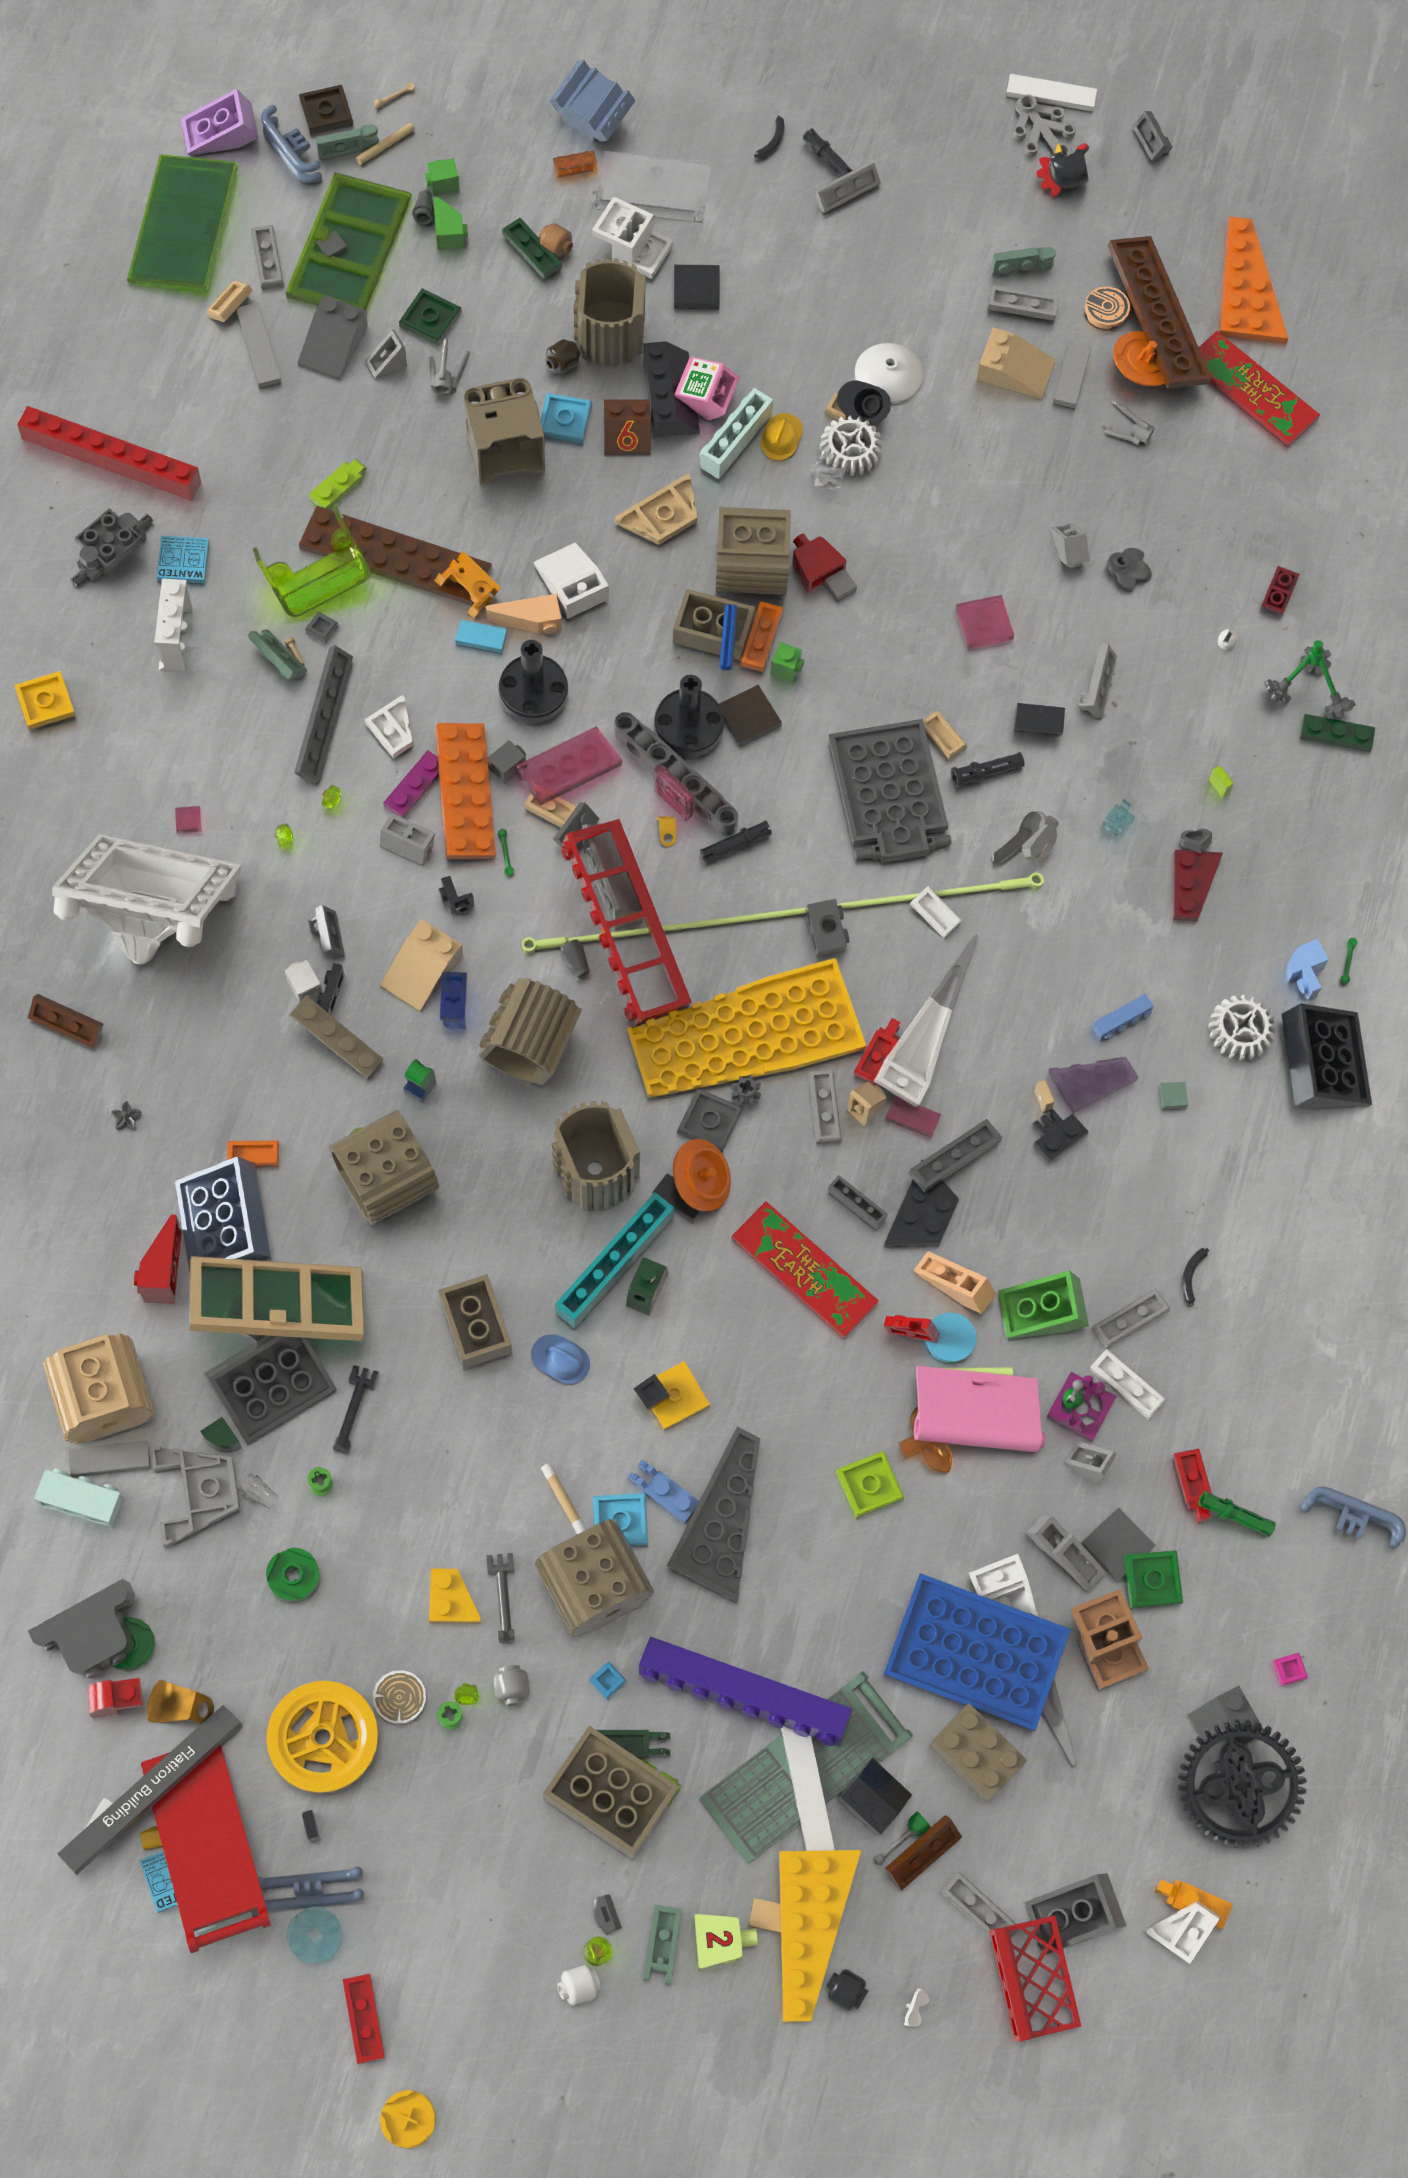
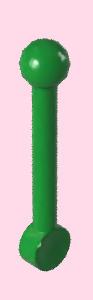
M500 829L498 836L502 841L506 864L504 873L507 877H511L514 875V869L511 867L506 842L507 831Z
M1350 938L1347 942L1349 947L1344 975L1341 976L1343 984L1350 982L1349 971L1353 950L1358 943L1355 938Z

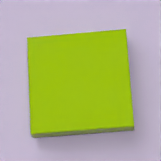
M884 1451L836 1469V1474L856 1519L904 1500L903 1493Z

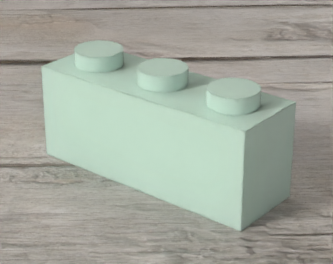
M45 1469L34 1497L39 1506L113 1528L123 1501L118 1488L108 1484L100 1487L94 1485L93 1480L79 1476L78 1479L68 1477L69 1473L60 1469H54L53 1472Z

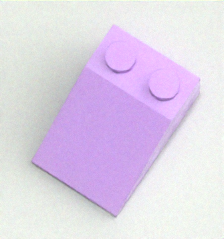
M238 89L181 118L187 153L190 156L240 148L258 138L252 103Z

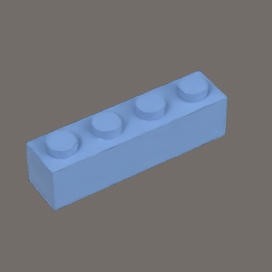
M1144 994L1094 1022L1092 1029L1099 1040L1108 1039L1116 1031L1121 1032L1127 1025L1137 1023L1141 1017H1148L1152 1013L1154 1005L1147 995Z

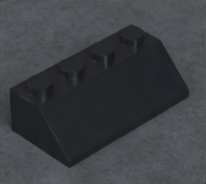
M667 341L643 343V362L648 398L650 399L653 435L654 437L700 433L697 412L674 396L688 363L689 352Z

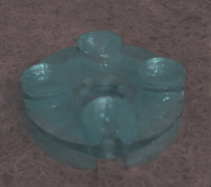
M313 1906L304 1909V1911H301L291 1920L287 1929V1941L291 1951L299 1960L305 1963L320 1964L331 1960L342 1944L343 1930L339 1920L330 1910L323 1907ZM314 1928H319V1933L323 1934L322 1939H317L316 1943H311V1938L307 1937L308 1932H313Z

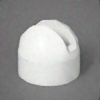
M1230 629L1222 631L1217 641L1219 647L1223 650H1232L1237 643L1236 633ZM1230 636L1228 643L1225 642V638Z

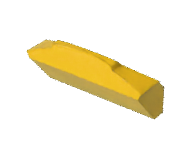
M157 1826L140 1832L143 1850L162 1846Z

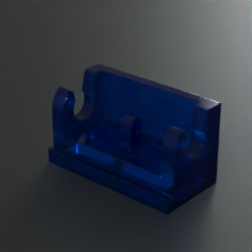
M442 972L440 1020H443L445 1027H449V1023H456L459 1029H466L467 972Z

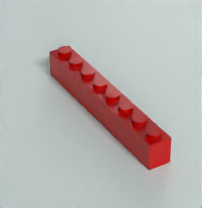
M30 406L26 407L17 424L22 440L192 501L201 484L199 469L196 466Z

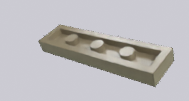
M307 995L289 1015L366 1079L383 1060L379 1054Z

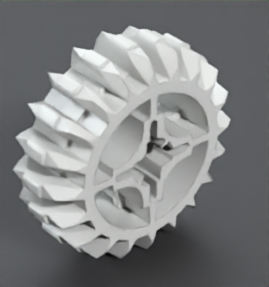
M851 415L848 417V420H844L842 417H840L838 422L833 420L830 426H826L824 433L821 435L820 451L822 452V459L826 460L827 466L833 465L834 472L840 469L842 476L846 472H850V475L853 476L856 471L862 475L864 469L870 471L872 465L876 466L878 459L881 457L883 443L880 440V432H876L875 425L869 426L868 420L861 422L860 416L856 420H852ZM861 439H863L868 444L869 448L865 447V444L861 441ZM833 443L837 445V448L841 450V453H839L835 449Z
M1234 995L1231 997L1230 1002L1224 999L1221 1005L1215 1007V1013H1212L1210 1016L1212 1022L1208 1025L1209 1030H1212L1209 1036L1211 1039H1216L1214 1047L1222 1046L1221 1054L1228 1051L1230 1052V1059L1236 1054L1240 1061L1244 1059L1245 1055L1251 1060L1255 1054L1261 1056L1264 1052L1263 1050L1269 1049L1270 1043L1275 1038L1273 1033L1276 1031V1026L1272 1025L1275 1017L1268 1016L1271 1012L1270 1008L1262 1009L1263 1001L1257 1005L1254 1003V997L1247 1001L1245 995H1242L1240 1000ZM1254 1019L1259 1024L1261 1034L1257 1031L1258 1029L1253 1024ZM1223 1021L1231 1030V1036H1229L1225 1031ZM1247 1023L1246 1027L1237 1033L1238 1029Z

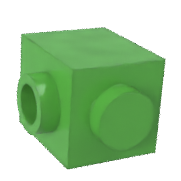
M454 158L427 163L428 173H424L427 187L431 186L433 195L460 190L459 176Z
M780 642L771 661L770 675L793 682L796 673L800 674L805 660L801 659L802 649Z

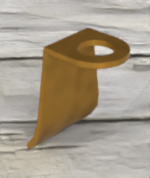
M159 1680L155 1684L147 1704V1720L154 1723L191 1720L202 1724L214 1712V1704L210 1697L163 1680ZM202 1702H205L208 1711L206 1716L201 1718L198 1714V1708Z

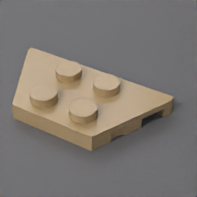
M690 474L684 475L615 516L614 522L658 545L697 523L698 517Z

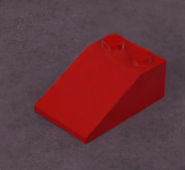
M170 1215L140 1261L139 1271L135 1270L134 1286H137V1292L141 1294L144 1302L175 1304L182 1241V1228L177 1215Z

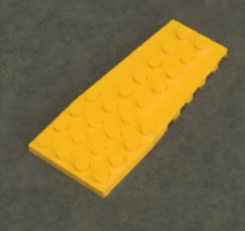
M836 958L759 979L740 986L731 993L718 994L709 1001L703 1003L699 1001L691 1004L690 1008L679 1012L675 1010L669 1012L668 1016L657 1020L653 1018L647 1020L646 1024L635 1028H627V1035L648 1098L739 1081V1076H742L743 1079L750 1076L754 1078L794 1070L866 1049V1043Z

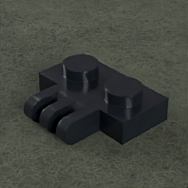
M1051 1109L1047 1113L1052 1121L1046 1115L1040 1117L1041 1122L1045 1125L1044 1127L1038 1120L1032 1123L1035 1130L1041 1135L1034 1142L1033 1146L1049 1164L1088 1135V1130L1074 1114L1062 1120L1055 1110Z

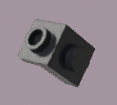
M451 876L441 878L442 888L438 889L442 902H447L451 914L456 912L464 913L474 907L472 893L458 897Z

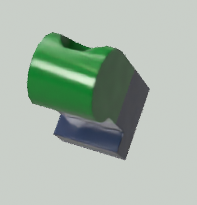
M415 1059L406 1070L404 1077L407 1079V1084L403 1089L404 1092L423 1103L437 1084L434 1070L425 1067L419 1060Z

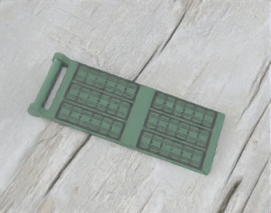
M864 1671L827 1699L852 1708L851 1718L840 1747L837 1745H824L819 1742V1739L811 1736L825 1804L842 1792L872 1757L879 1763L913 1737L911 1731L903 1727L867 1679L869 1677ZM860 1687L898 1736L896 1739L890 1740L855 1695L854 1689ZM782 1734L700 1797L701 1803L746 1863L752 1862L801 1824Z

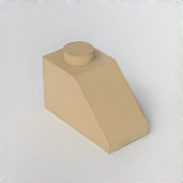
M867 1082L850 1093L847 1112L866 1127L885 1107L887 1097H885L886 1095L877 1085L873 1086Z

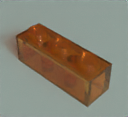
M594 150L553 158L556 178L596 171L597 159Z

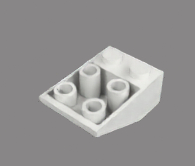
M576 543L534 561V566L551 594H556L558 605L567 619L609 600V585L598 567Z

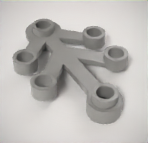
M1029 94L1023 95L1017 100L1016 110L1020 116L1017 126L1013 129V138L1018 141L1024 140L1027 132L1025 126L1028 117L1033 122L1029 142L1026 143L1024 153L1027 156L1034 157L1037 155V143L1040 133L1054 151L1053 155L1059 141L1051 130L1061 132L1062 136L1066 139H1071L1075 136L1076 127L1074 124L1059 123L1064 117V110L1062 108L1040 105L1035 97ZM1039 114L1050 116L1051 120L1042 119ZM1060 143L1063 155H1071L1072 148L1066 143Z

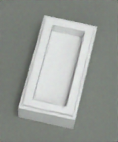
M929 886L910 902V905L943 939L962 922Z

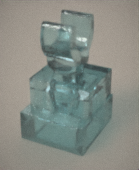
M1125 799L1122 800L1120 806L1116 804L1105 817L1102 826L1120 838L1135 819V816L1128 812L1132 804Z

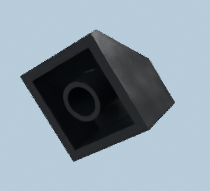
M872 1757L838 1795L837 1799L875 1835H881L899 1815L912 1794Z

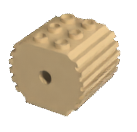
M120 1333L116 1335L105 1334L57 1350L54 1355L48 1356L43 1363L65 1441L69 1443L91 1442L140 1426L144 1422L149 1421L154 1415L153 1405L132 1338L128 1335Z

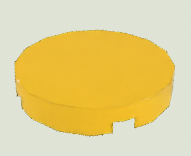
M412 2090L400 2091L388 2098L380 2115L381 2130L387 2140L397 2147L406 2149L419 2147L426 2142L433 2133L436 2123L435 2109L430 2100L420 2092Z

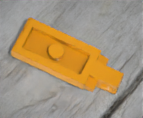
M1160 1880L1155 1892L1168 1897L1166 1903L1177 1911L1199 1901L1220 1916L1214 1928L1221 1931L1224 1929L1233 1905L1178 1880H1175L1174 1884Z

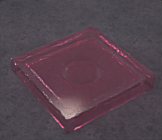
M1002 595L956 604L957 615L968 649L1014 639L1013 629Z
M659 763L654 768V791L677 814L688 821L693 816L694 795Z

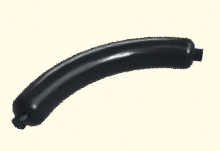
M777 116L775 120L776 130L772 140L766 146L757 150L754 158L761 159L778 147L785 130L782 117Z
M1208 1248L1199 1249L1190 1258L1183 1272V1296L1185 1302L1190 1304V1306H1193L1195 1302L1192 1290L1193 1275L1199 1263L1208 1256Z

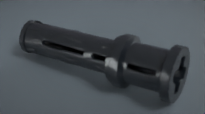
M1021 752L980 764L974 761L965 767H952L951 778L954 786L958 789L963 784L970 782L979 783L984 777L1024 767L1025 762ZM1003 763H1008L1007 765H1004V766H1000V767H997V768H992V766H996V765L1003 764Z

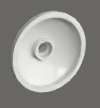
M882 343L874 345L864 351L856 363L855 380L884 389L890 396L891 404H899L911 399L919 391L923 382L924 372L921 361L913 351L899 344Z

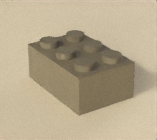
M686 589L673 628V643L720 655L725 606L727 604L736 605L738 611L733 659L741 661L754 622L755 607Z
M488 1274L438 1290L463 1369L512 1354V1344Z
M970 1703L949 1722L929 1745L987 1804L1027 1762V1759Z

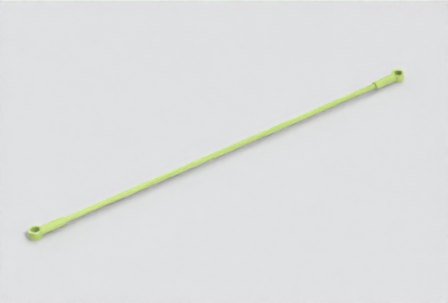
M1033 873L1030 877L934 892L940 897L995 889L1002 891L1030 887L1031 889L1038 890L1043 885L1044 877L1040 873ZM1038 879L1040 883L1036 884L1032 880ZM920 893L837 903V905H841L842 909L909 901L915 899ZM805 908L665 925L662 927L664 932L806 913ZM648 928L611 932L612 938L650 934ZM600 934L541 940L527 937L522 941V951L527 955H531L536 950L561 947L575 939H578L579 943L599 940ZM530 943L533 947L528 949L525 945Z

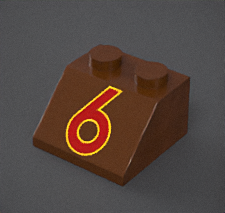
M604 399V455L651 454L650 399Z

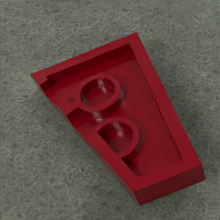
M1190 850L1174 851L1173 920L1198 921L1223 855L1222 852L1203 851L1200 854Z

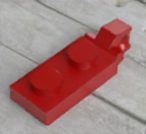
M891 1018L886 1029L880 1027L879 1030H876L854 1070V1075L874 1085L877 1084L874 1080L884 1063L883 1061L900 1039L896 1035L900 1028V1021Z
M1200 1449L1174 1453L1173 1459L1185 1503L1188 1505L1189 1511L1194 1510L1198 1524L1208 1522L1211 1518L1209 1510L1198 1505L1204 1491L1212 1494Z

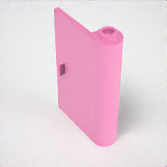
M917 1366L918 1414L914 1424L915 1440L1036 1453L1039 1452L1040 1448L1044 1447L1045 1433L1041 1429L1037 1378Z

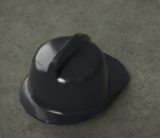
M853 380L845 383L837 395V403L840 410L847 416L851 415L854 419L860 416L863 422L867 420L873 424L881 422L887 417L891 409V400L888 393L878 386L863 381Z

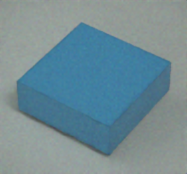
M609 1661L589 1679L591 1684L606 1700L627 1682Z

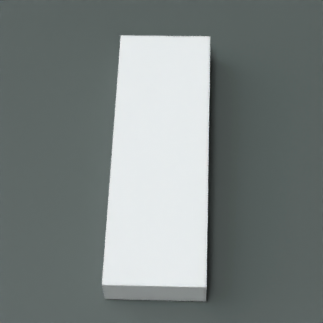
M1108 1349L1102 1353L1089 1369L1148 1420L1166 1400Z

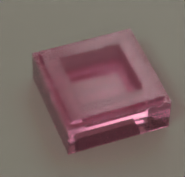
M200 806L175 808L177 833L202 832Z

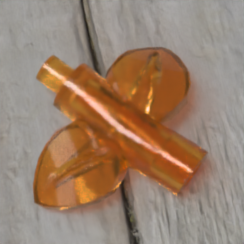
M918 1406L913 1410L909 1419V1426L913 1432L915 1419L918 1414ZM914 1435L898 1442L905 1459L922 1451L924 1463L928 1467L938 1472H950L952 1453L946 1443L915 1440Z

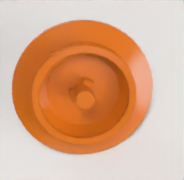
M1141 331L1122 335L1113 348L1114 362L1120 372L1129 380L1143 386L1155 387L1165 384L1154 358V350L1157 347V343L1155 341L1148 343L1144 332Z
M703 1139L687 1141L678 1149L673 1162V1177L680 1196L689 1206L699 1211L706 1212L719 1208L726 1201L731 1187L730 1169L722 1152L714 1144Z

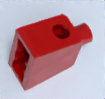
M800 534L793 540L797 549L793 552L792 562L807 593L822 586L828 577L843 569L846 570L847 560L823 537L819 536L809 541L805 534Z

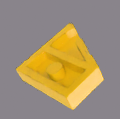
M431 1568L430 1623L481 1624V1617L458 1569Z

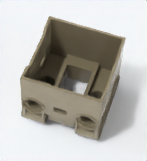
M516 378L472 387L465 391L466 435L479 484L491 482L497 475L525 469L533 473L545 471L544 433L540 422L538 406L534 400L529 381L524 378ZM490 447H499V451L488 453L487 449Z

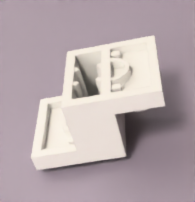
M614 196L592 229V236L612 244V261H614V258L619 259L620 263H623V260L628 261L629 266L632 267V264L637 266V271L640 274L646 275V277L651 279L673 247L672 239L653 231V214Z

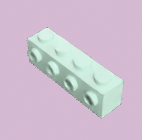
M756 388L748 396L744 397L736 411L730 414L722 428L716 431L713 439L701 450L699 455L701 457L700 468L720 479L771 417L773 399Z

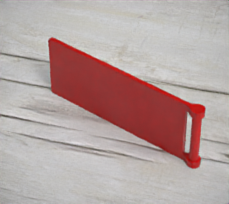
M220 1745L152 1807L184 1927L187 1945L191 1954L198 1952L201 1947L263 1926V1928L272 1926L223 1749ZM169 1753L143 1761L141 1763L143 1775L148 1773ZM258 1909V1916L195 1937L194 1931Z

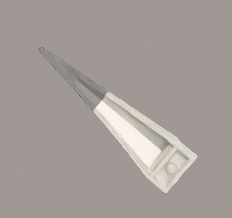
M977 935L971 938L883 1061L884 1063L874 1080L875 1083L915 1107L919 1106L931 1083L943 1038L978 938Z
M1018 1554L969 1573L978 1595L1038 1617L1030 1582ZM1053 1679L1042 1712L1071 1764L1075 1766L1076 1761L1055 1679Z

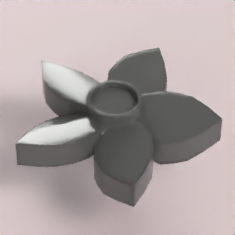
M127 1101L122 1104V1111H111L114 1117L119 1118L116 1122V1130L122 1128L125 1124L129 1128L135 1129L134 1119L138 1118L142 1113L138 1109H131Z

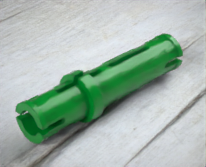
M1204 1491L1199 1499V1507L1218 1514V1517L1221 1519L1227 1518L1266 1537H1270L1275 1530L1276 1523L1239 1507L1228 1498L1222 1499L1208 1491Z

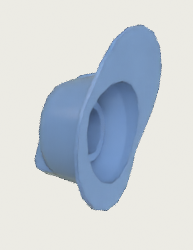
M556 1334L545 1335L539 1338L532 1347L531 1358L534 1365L542 1372L562 1383H578L589 1372L590 1359L587 1353L580 1346Z

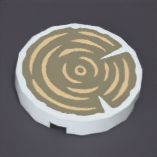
M404 1670L392 1671L384 1675L376 1683L373 1691V1705L378 1715L386 1722L394 1725L412 1722L423 1712L426 1704V1690L422 1681L413 1673Z

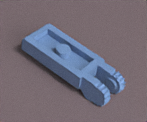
M641 1460L638 1466L653 1479L647 1484L639 1475L631 1473L628 1479L643 1490L646 1496L685 1524L693 1514L699 1500L661 1471H657L646 1461Z

